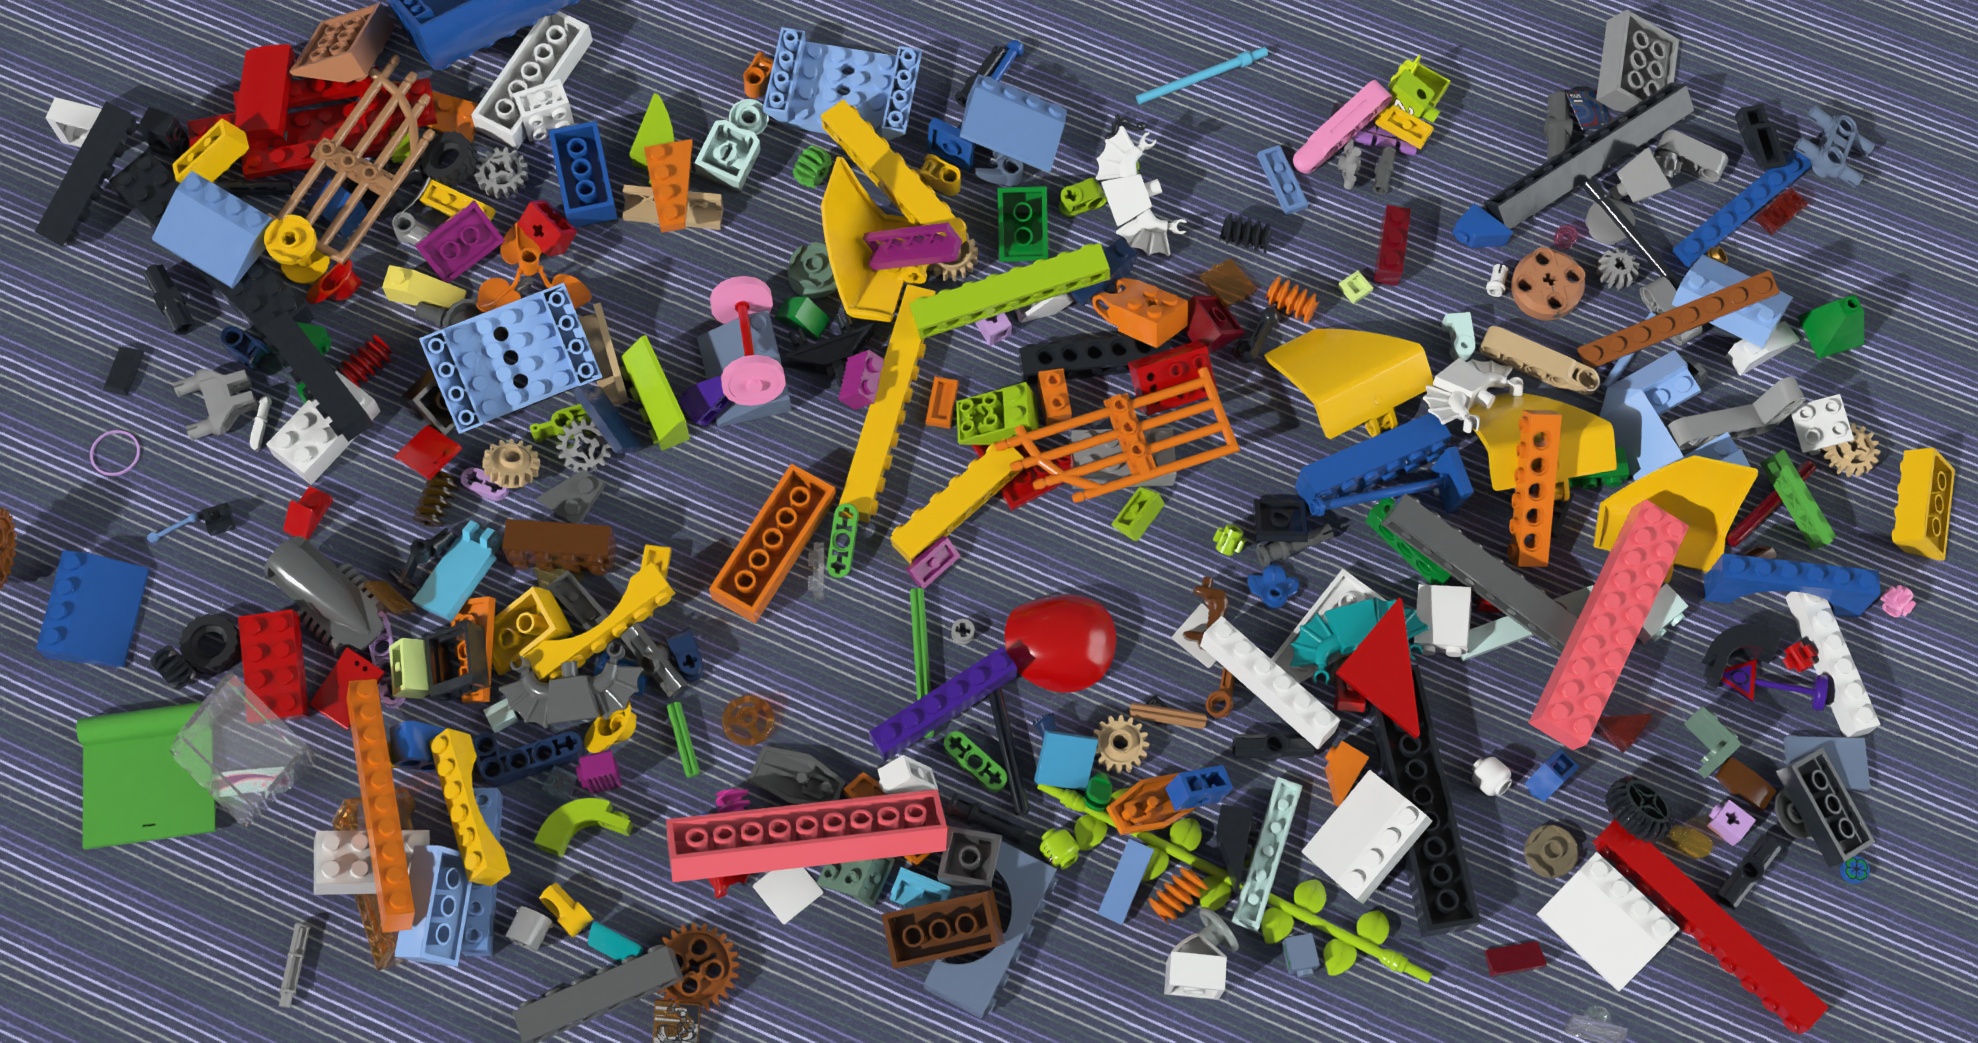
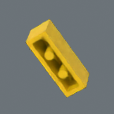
M222 118L172 164L176 181L181 183L193 171L213 183L219 175L227 171L230 165L249 149L246 133Z

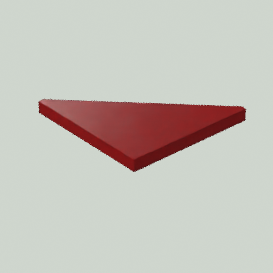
M1023 444L1014 447L1024 458L1030 457ZM990 445L971 446L980 459L986 454V450ZM1037 447L1040 453L1046 452V450L1040 449V447ZM1070 455L1051 460L1052 463L1063 471L1071 469ZM1039 465L1024 468L1001 488L999 492L1010 510L1013 511L1065 483L1062 482L1035 490L1033 487L1035 480L1044 479L1046 476L1051 475Z
M1399 597L1335 674L1416 739L1420 735L1403 600Z

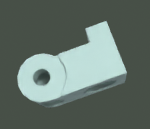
M1470 312L1446 314L1441 324L1443 332L1450 331L1452 342L1450 349L1451 358L1454 361L1458 358L1468 361L1475 350Z

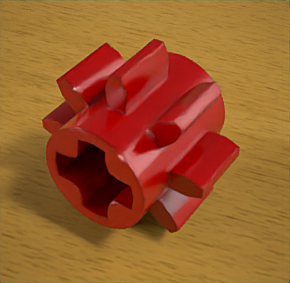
M1800 641L1784 650L1787 656L1782 661L1788 670L1796 669L1798 673H1801L1816 664L1813 658L1818 654L1812 644L1804 646L1803 642Z

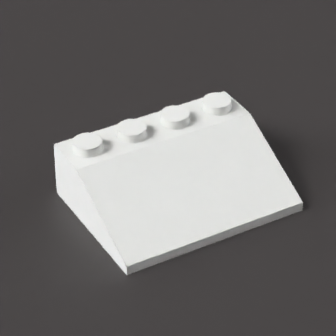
M1369 770L1301 852L1356 900L1364 904L1431 824L1432 820Z
M1597 852L1579 868L1536 914L1618 992L1680 929Z

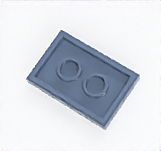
M1786 736L1784 738L1786 766L1823 747L1847 791L1870 790L1865 738Z

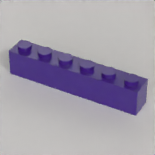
M1000 647L869 731L870 741L885 762L1014 679L1017 675V666L1005 649Z

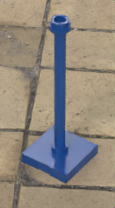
M1012 40L1007 44V53L991 76L995 81L999 82L1014 58L1020 57L1023 54L1024 46L1020 41ZM934 117L929 124L927 153L933 154L941 160L969 173L974 165L976 143L959 137L963 120L956 128Z
M1454 446L1447 448L1430 468L1434 479L1328 500L1315 497L1313 500H1310L1309 509L1313 516H1323L1326 510L1438 488L1447 514L1457 512L1474 491L1458 448Z

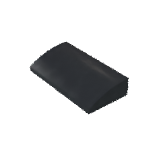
M1823 747L1776 771L1829 867L1849 860L1875 843L1874 838Z

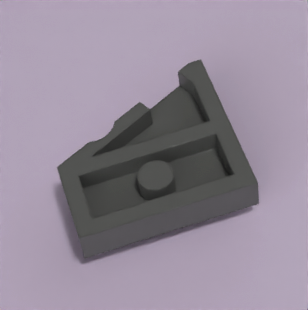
M583 469L539 496L536 501L571 523L581 524L607 484Z

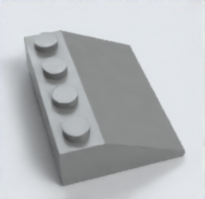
M1625 10L1607 20L1596 100L1613 110L1625 112L1667 84L1674 83L1679 39L1629 10Z

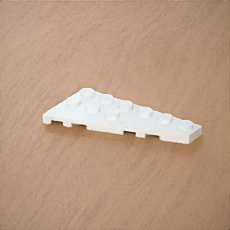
M1342 569L1271 660L1301 684L1312 677L1318 667L1316 665L1290 666L1294 657L1291 643L1298 639L1300 625L1309 623L1316 613L1323 617L1327 610L1373 599L1374 597L1383 601L1387 600ZM1337 651L1330 656L1328 666L1345 655H1341Z

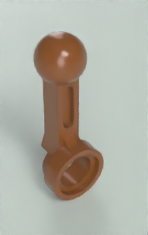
M1225 667L1223 668L1219 691L1210 694L1206 700V709L1215 718L1228 716L1233 708L1232 694L1236 677ZM1221 700H1226V707L1222 711H1215L1216 704Z

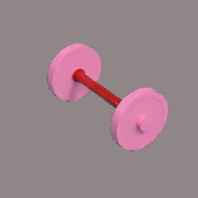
M732 277L715 287L710 296L712 314L719 322L726 324L739 318L744 349L743 357L732 361L724 368L721 375L723 393L729 400L740 405L753 406L765 404L774 400L782 393L786 384L784 369L777 360L769 356L754 355L748 314L767 310L770 313L773 306L771 289L765 282L755 277Z

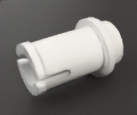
M1496 264L1493 267L1491 280L1486 285L1487 292L1491 296L1499 297L1506 290L1504 284L1509 268L1505 265H1502L1501 273L1499 271L1500 264Z

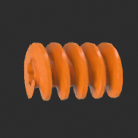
M1279 275L1271 284L1264 301L1269 297L1270 306H1273L1278 301V310L1281 311L1287 306L1286 314L1290 315L1295 311V319L1297 320L1304 315V323L1308 324L1320 302H1316V294L1314 293L1308 298V289L1306 288L1301 293H1298V284L1290 289V280L1280 284L1281 276Z
M1180 867L1182 877L1180 878L1173 874L1171 877L1174 885L1167 882L1164 883L1167 892L1164 893L1157 889L1158 900L1151 897L1148 898L1151 907L1169 926L1167 917L1177 920L1175 910L1182 913L1185 912L1183 902L1189 905L1193 904L1191 894L1200 898L1201 893L1198 888L1209 889L1191 868L1187 870Z

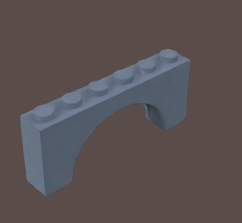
M1001 841L994 875L1005 887L1011 905V920L1004 935L1005 944L995 947L983 958L967 964H948L936 960L924 982V989L980 1019L983 1018L985 1013L990 1015L997 1002V999L993 998L997 989L1003 990L1010 976L1006 974L1009 965H1016L1022 953L1018 949L1022 940L1028 941L1032 934L1034 926L1030 924L1034 916H1041L1046 906V902L1043 899L1047 892L1052 894L1059 880L1055 877L1057 869Z

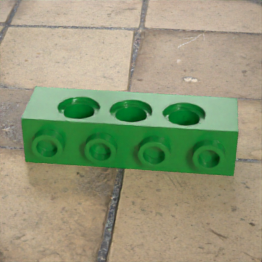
M1392 498L1382 499L1370 510L1365 522L1431 585H1447L1454 578L1452 575L1381 525V522L1395 502Z

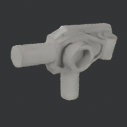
M1352 138L1344 145V155L1340 156L1338 162V169L1342 170L1344 187L1348 190H1351L1355 184L1356 177L1354 174L1359 171L1361 163L1359 158L1361 150L1358 147H1354Z

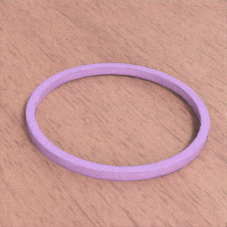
M122 430L104 433L96 439L90 450L92 465L98 472L107 476H118L128 472L135 466L140 456V446L136 438ZM116 433L131 437L136 443L137 454L135 460L128 468L120 472L108 473L100 470L95 465L93 453L101 439Z

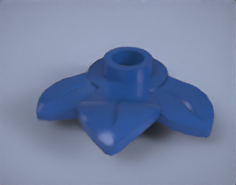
M1275 563L1267 566L1263 571V575L1249 574L1247 579L1250 591L1260 596L1265 606L1273 610L1281 608L1286 603L1287 598L1295 595L1299 589L1298 578H1286L1284 569Z

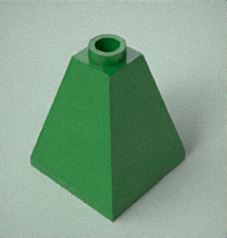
M1856 294L1833 301L1797 317L1818 359L1864 345V310Z

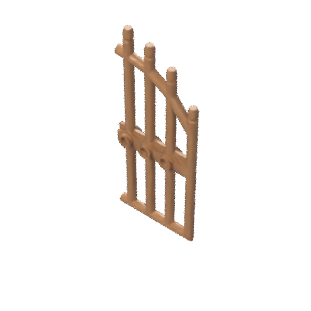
M396 54L389 59V63L384 66L381 72L375 68L370 71L369 76L374 79V82L332 140L324 137L314 148L311 158L317 161L278 215L267 214L273 221L277 218L281 220L285 218L284 216L290 215L323 168L327 166L338 173L305 217L312 226L346 178L357 182L359 185L322 237L317 240L315 250L342 265L346 263L435 135L432 129H428L423 134V138L419 140L417 119L424 111V107L429 104L430 96L427 94L421 96L413 109L405 96L418 75L411 71L399 87L388 79L401 60ZM383 86L393 96L353 152L340 146ZM399 105L406 117L376 161L371 163L362 158V155ZM409 133L411 153L397 173L393 175L382 169L404 137ZM368 189L380 195L341 252L328 246Z

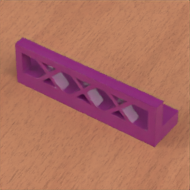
M948 222L864 233L863 236L864 242L872 250L868 263L872 271L956 261L962 244L961 238ZM945 232L947 236H942L937 233ZM917 235L926 237L927 239L917 237ZM894 238H900V239H903V240H906V241H903V242H902V241L897 240V239H894ZM878 240L886 244L878 245L876 241Z

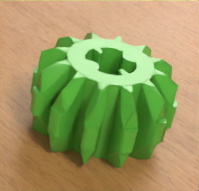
M813 145L809 146L808 149H804L798 161L795 162V168L793 169L794 178L803 186L815 188L818 184L820 185L830 171L829 167L832 165L831 155L824 149Z

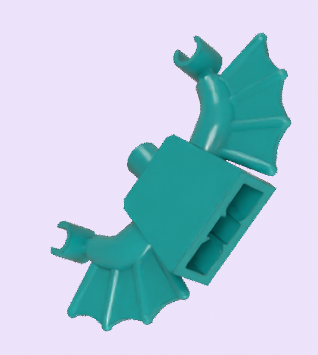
M1374 597L1373 599L1327 610L1323 617L1316 613L1309 623L1300 625L1299 637L1295 642L1291 643L1294 657L1290 666L1316 665L1318 669L1312 676L1313 682L1316 684L1317 674L1322 673L1325 676L1324 685L1327 684L1329 674L1325 671V668L1328 667L1330 656L1337 651L1341 655L1353 653L1397 600L1383 601ZM1403 607L1408 640L1429 630L1430 626L1420 621L1415 609L1411 610ZM1408 642L1410 661L1416 660L1411 654V649H1414L1419 655L1423 654V649L1418 644L1411 645Z

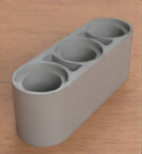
M1670 129L1663 133L1655 149L1656 156H1659L1661 151L1677 154V161L1682 162V170L1709 182H1717L1720 179L1729 160L1725 153L1683 133Z
M1660 277L1640 288V296L1652 313L1660 315L1677 308L1671 305L1677 291L1667 278ZM1702 326L1674 336L1671 340L1676 345L1681 346L1701 335Z

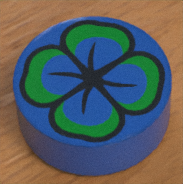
M1853 856L1841 863L1840 873L1846 882L1859 884L1868 878L1870 868L1863 858Z

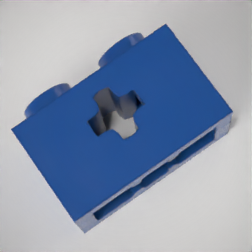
M1224 765L1179 773L1165 787L1175 811L1219 803L1233 789Z

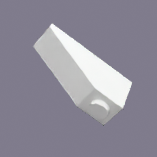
M1784 321L1777 324L1764 348L1742 339L1733 345L1725 357L1741 376L1797 344L1800 339Z

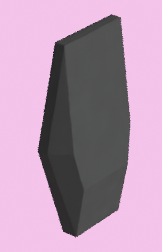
M765 745L748 777V781L788 804L794 805L840 800L843 789L847 785L845 780L810 754Z

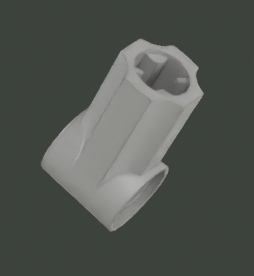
M406 212L397 214L392 220L396 238L402 243L414 245L433 231L429 227L415 221L413 216ZM404 226H410L406 230L401 229Z

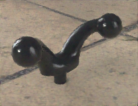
M1119 114L1115 115L1116 121L1111 123L1112 132L1105 135V140L1114 137L1120 125L1133 131H1143L1146 128V124L1138 122L1137 126L1132 125L1127 118L1121 119Z

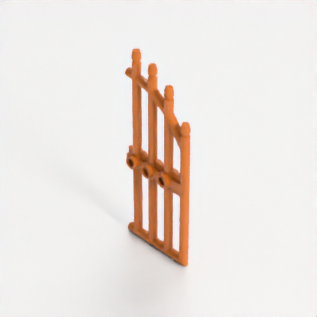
M1207 367L1198 370L1200 378L1131 400L1128 393L1118 394L1103 401L1105 408L1027 432L1024 425L1017 426L1015 428L1017 436L998 441L994 444L996 451H1003L1007 448L1023 444L1030 454V457L1012 462L1010 464L1012 472L1039 465L1051 474L1044 479L1035 480L1033 482L1035 490L1062 482L1085 489L1083 492L1079 491L1071 495L1074 503L1240 451ZM1204 387L1209 400L1139 422L1134 411L1136 408ZM1212 409L1214 410L1218 420L1216 423L1150 444L1146 442L1143 431ZM1108 417L1114 428L1112 431L1042 453L1033 443L1035 440ZM1223 433L1227 445L1156 467L1151 455L1212 434ZM1117 439L1122 449V453L1065 471L1051 462V460ZM1127 462L1131 473L1130 476L1104 484L1080 477Z

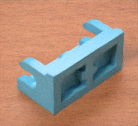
M901 867L892 888L890 900L906 907L919 906L949 899L951 887Z

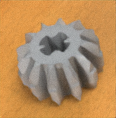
M1618 247L1612 252L1607 250L1597 262L1596 274L1601 276L1600 283H1608V289L1613 285L1616 286L1618 291L1623 286L1628 288L1638 277L1639 272L1637 270L1640 263L1634 262L1636 259L1635 255H1627V249L1623 253L1619 251Z

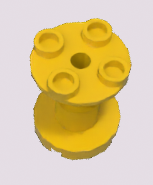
M286 215L281 220L277 218L269 225L265 232L264 244L267 251L274 260L281 263V269L288 279L295 283L313 285L328 270L330 257L315 250L317 243L316 232L306 219L297 215Z

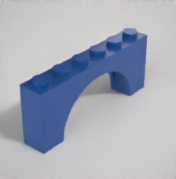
M1722 554L1704 577V601L1730 604L1735 599L1748 594L1768 591H1791L1807 593L1826 599L1832 604L1834 615L1858 618L1880 595L1879 571Z

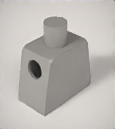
M1647 148L1617 172L1621 183L1612 187L1609 191L1615 200H1620L1629 195L1631 200L1636 203L1672 189V186L1651 149Z

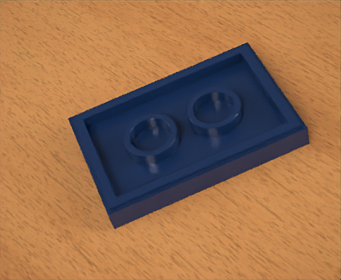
M579 386L573 391L576 399L615 453L638 452L643 447L601 386Z

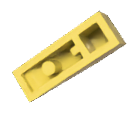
M389 265L382 286L389 301L415 306L421 301L425 304L437 308L444 307L448 310L454 303L465 299L467 291L418 271Z

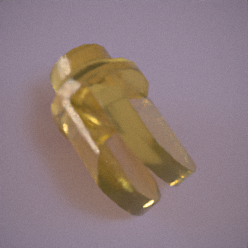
M1675 825L1670 832L1669 838L1675 841V847L1693 859L1706 857L1712 851V840L1693 827L1686 826L1683 828Z

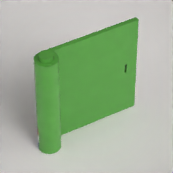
M210 701L78 718L76 725L79 742L83 745L84 850L216 832L214 721H218L216 705L212 706Z

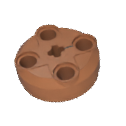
M1540 247L1525 256L1516 266L1511 281L1512 296L1517 306L1533 318L1539 320L1560 319L1574 310L1580 302L1585 289V272L1567 254L1546 247ZM1537 260H1543V261H1545L1547 264H1546V265L1539 264V263L1537 262ZM1572 277L1576 279L1577 282H1571L1567 278ZM1519 286H1525L1529 291H1523ZM1553 303H1554V304H1556L1559 308H1558V309H1554V308H1552L1549 304H1553Z

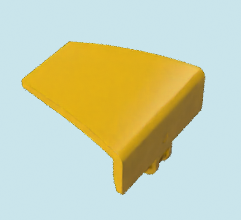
M838 156L821 203L825 242L834 279L846 313L849 316L891 322L904 282L924 283L927 279V267L931 264L872 271L868 266L872 250L863 240L864 233L915 226L905 216L885 214L862 187L845 159ZM894 238V239L900 240V241H902V242H903V241H906V240H903V239H900V238ZM878 240L876 241L878 245L886 244Z
M1313 329L1264 354L1265 360L1296 385L1314 404L1320 424L1328 439H1333L1362 423L1365 424L1368 433L1372 437L1381 434V432L1387 429L1396 428L1398 422L1393 408L1427 391L1426 386H1432L1434 382L1425 351L1419 343L1365 331Z
M1508 392L1494 395V403L1489 409L1477 403L1469 410V414L1477 415L1480 418L1479 430H1473L1488 451L1492 488L1495 491L1516 488L1514 481V471L1518 468L1516 447L1520 443L1521 435L1518 423L1520 417H1522L1523 410H1553L1562 415L1554 500H1569L1568 478L1611 471L1617 468L1614 430L1611 422L1580 408L1546 397L1526 393L1516 397ZM1541 432L1535 435L1534 443L1540 440ZM1539 458L1533 460L1532 469L1538 465Z
M1695 455L1664 466L1627 485L1600 503L1593 546L1598 549L1611 551L1631 508L1646 499L1689 525L1663 583L1668 584L1670 582L1674 565L1709 572L1720 556L1724 554L1726 535L1742 502L1758 476V469Z

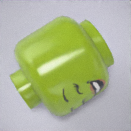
M1052 828L1042 836L1043 842L1039 850L1052 867H1060L1063 870L1071 866L1079 858L1077 854L1080 847L1066 829L1056 831L1055 828Z

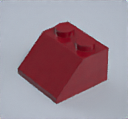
M1218 295L1193 296L1188 301V326L1182 329V331L1187 333L1192 342L1198 340L1206 345L1209 353L1218 351L1245 334V331Z

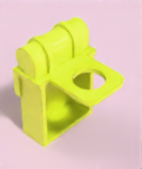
M1420 54L1414 62L1405 60L1398 68L1397 73L1391 78L1388 87L1392 90L1406 69L1434 91L1435 95L1429 104L1435 108L1448 89L1450 80L1421 65L1419 62Z

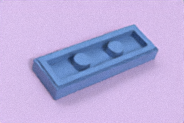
M1277 145L1259 151L1257 157L1285 216L1307 209L1309 205L1281 146Z
M1131 839L1128 840L1097 914L1123 925L1154 849Z

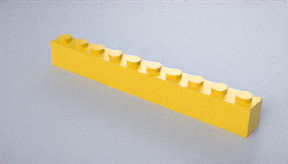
M909 284L906 286L885 354L875 402L869 406L839 505L844 503L854 505L859 511L858 521L869 523L871 515L875 516L879 505V501H876L878 492L882 493L886 482V478H883L885 469L889 470L893 458L890 455L891 448H896L900 434L897 433L898 425L904 424L906 411L903 410L905 402L910 403L913 393V388H910L912 380H917L920 369L917 366L918 359H923L926 345L923 344L925 338L920 339L909 303L914 302L919 297L936 295V291ZM846 507L844 512H840V516L853 518V513H850L849 508Z

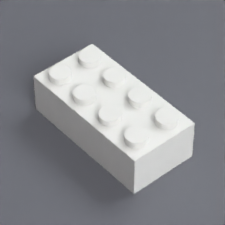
M336 371L335 373L363 407L370 419L373 420L381 412L376 401ZM308 400L266 444L275 458L310 485L354 440L352 439L348 442L342 434L337 436L329 426L332 420L329 417L324 419L316 409V406L319 405L316 400L313 402Z
M401 830L408 874L410 873L414 845H430L429 830ZM316 831L314 840V895L377 894L367 831Z

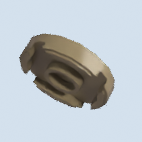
M1540 826L1529 834L1524 843L1526 863L1533 872L1542 877L1551 879L1563 877L1574 868L1578 861L1576 840L1569 831L1560 826Z

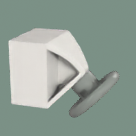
M1202 907L1199 915L1205 927L1176 945L1166 961L1164 994L1219 1000L1225 991L1227 956L1216 946L1220 944L1226 950L1236 952L1239 945L1226 923L1213 910Z

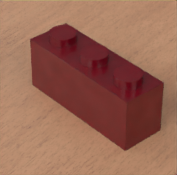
M1386 206L1381 222L1373 280L1375 283L1398 286L1403 274L1411 214L1410 208Z

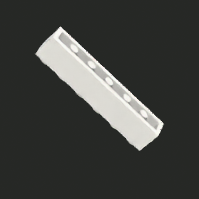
M1790 592L1785 599L1804 644H1812L1818 654L1813 658L1816 663L1814 668L1817 675L1828 676L1827 699L1843 737L1854 738L1869 734L1880 725V722L1828 601L1807 593Z
M1221 616L1204 632L1200 646L1316 749H1319L1335 733L1340 719L1225 618Z

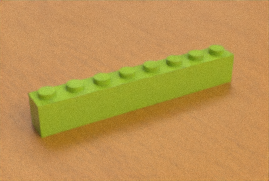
M1101 243L1095 245L1087 244L1079 250L1073 252L1065 251L1058 254L1057 257L1047 260L1039 259L1031 265L1025 267L1017 266L1009 272L1000 275L992 274L978 282L970 281L956 289H944L937 295L919 297L909 304L919 337L923 339L1110 280V268Z

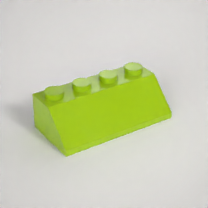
M644 335L621 356L623 366L619 367L624 381L630 380L632 387L629 388L634 402L639 401L642 406L638 410L643 422H649L652 428L648 432L653 444L659 443L663 451L690 440L686 419L647 336Z

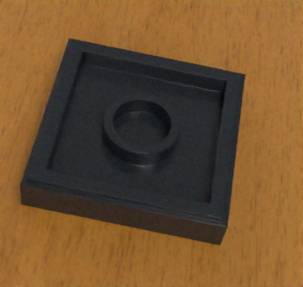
M1254 499L1253 511L1256 541L1308 542L1305 500Z

